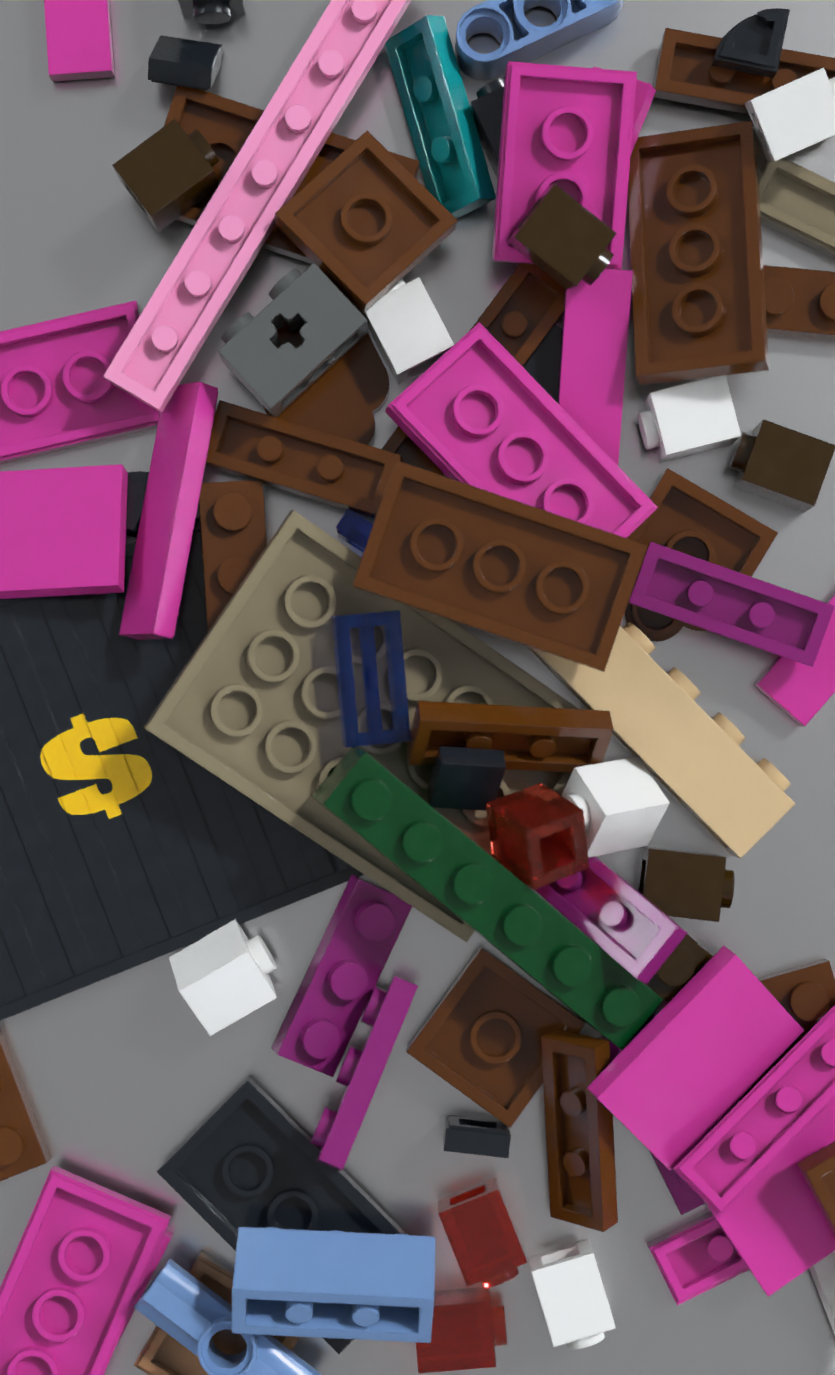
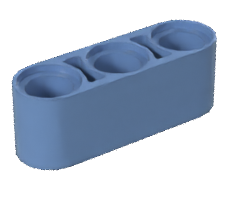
M487 0L465 12L457 24L455 56L458 66L465 75L472 79L482 81L494 79L505 74V67L508 61L528 63L607 26L618 17L624 0ZM542 6L552 10L557 17V21L550 26L539 27L531 24L524 14L532 7ZM489 33L496 37L500 47L493 53L480 54L473 51L467 44V41L475 34Z

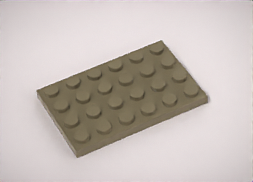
M292 510L273 535L144 728L467 943L474 933L471 927L311 796L351 747L354 746L368 753L428 803L427 788L434 766L409 765L407 742L418 701L565 709L579 708L454 621L353 587L352 585L362 557ZM505 769L492 811L449 808L434 809L513 874L555 810L572 773Z

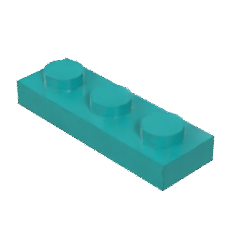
M426 15L390 37L385 47L426 189L457 219L496 199V194L444 16Z

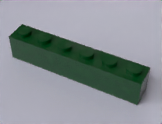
M352 746L311 796L622 1051L663 1000L365 751Z

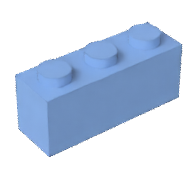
M239 1227L232 1285V1333L431 1343L435 1292V1237L408 1234L353 1233L338 1230L313 1231L279 1229L275 1227Z

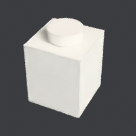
M824 68L745 102L768 162L782 159L835 135V77L828 79Z
M420 277L407 284L401 279L371 308L363 313V316L367 319L368 328L398 385L426 371L454 345Z
M726 375L710 377L650 392L644 402L646 411L638 413V423L644 446L647 450L656 448L659 463L733 445L741 437Z
M636 756L575 767L554 812L558 816L562 828L570 835L583 857L590 858L648 846L670 802L640 758Z
M236 919L169 957L180 994L209 1036L277 998L268 974L277 969L270 951L259 935L249 940Z
M589 1239L528 1257L533 1280L554 1347L567 1343L569 1349L586 1348L601 1342L605 1338L604 1332L616 1329Z

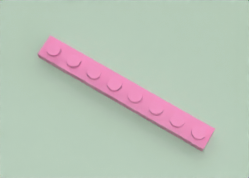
M331 0L103 377L108 382L158 412H163L274 229L275 213L294 196L412 0Z

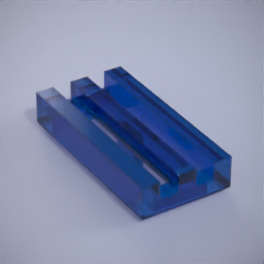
M400 610L332 616L343 746L347 748L411 741ZM384 625L393 722V729L382 730L374 626ZM359 627L367 732H359L350 637V628Z

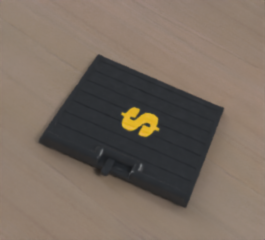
M200 517L195 519L173 639L137 640L119 635L136 542L130 543L125 547L124 593L0 599V1021L193 944L234 919L240 925L347 882L352 874L357 877L364 875L144 728L207 634Z

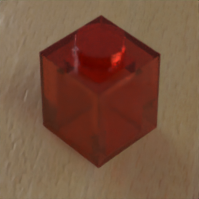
M538 783L486 803L492 857L531 889H538L589 868L583 809L549 787Z
M497 1178L438 1201V1215L467 1287L480 1281L484 1288L503 1284L519 1274L518 1266L528 1263L524 1245Z
M489 1286L434 1292L431 1343L416 1342L418 1373L496 1367L495 1346L507 1345L504 1305L491 1306Z

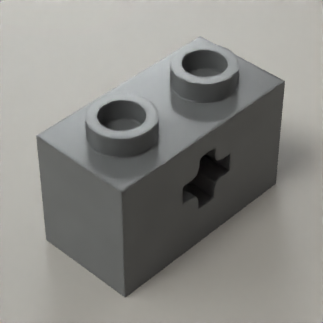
M315 263L302 274L298 269L288 272L269 292V296L273 300L255 317L249 312L239 317L221 337L225 345L218 353L223 363L274 417L280 415L369 332L367 319ZM285 326L293 332L302 326L300 335L303 344L295 348L287 342L280 348H277L280 344L277 334L278 329Z

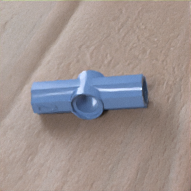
M169 1259L160 1269L134 1306L137 1311L198 1356L201 1366L209 1375H323L271 1335L241 1334L247 1345L245 1350L235 1355L221 1352L214 1344L213 1335L224 1329L232 1330V1305L172 1259Z

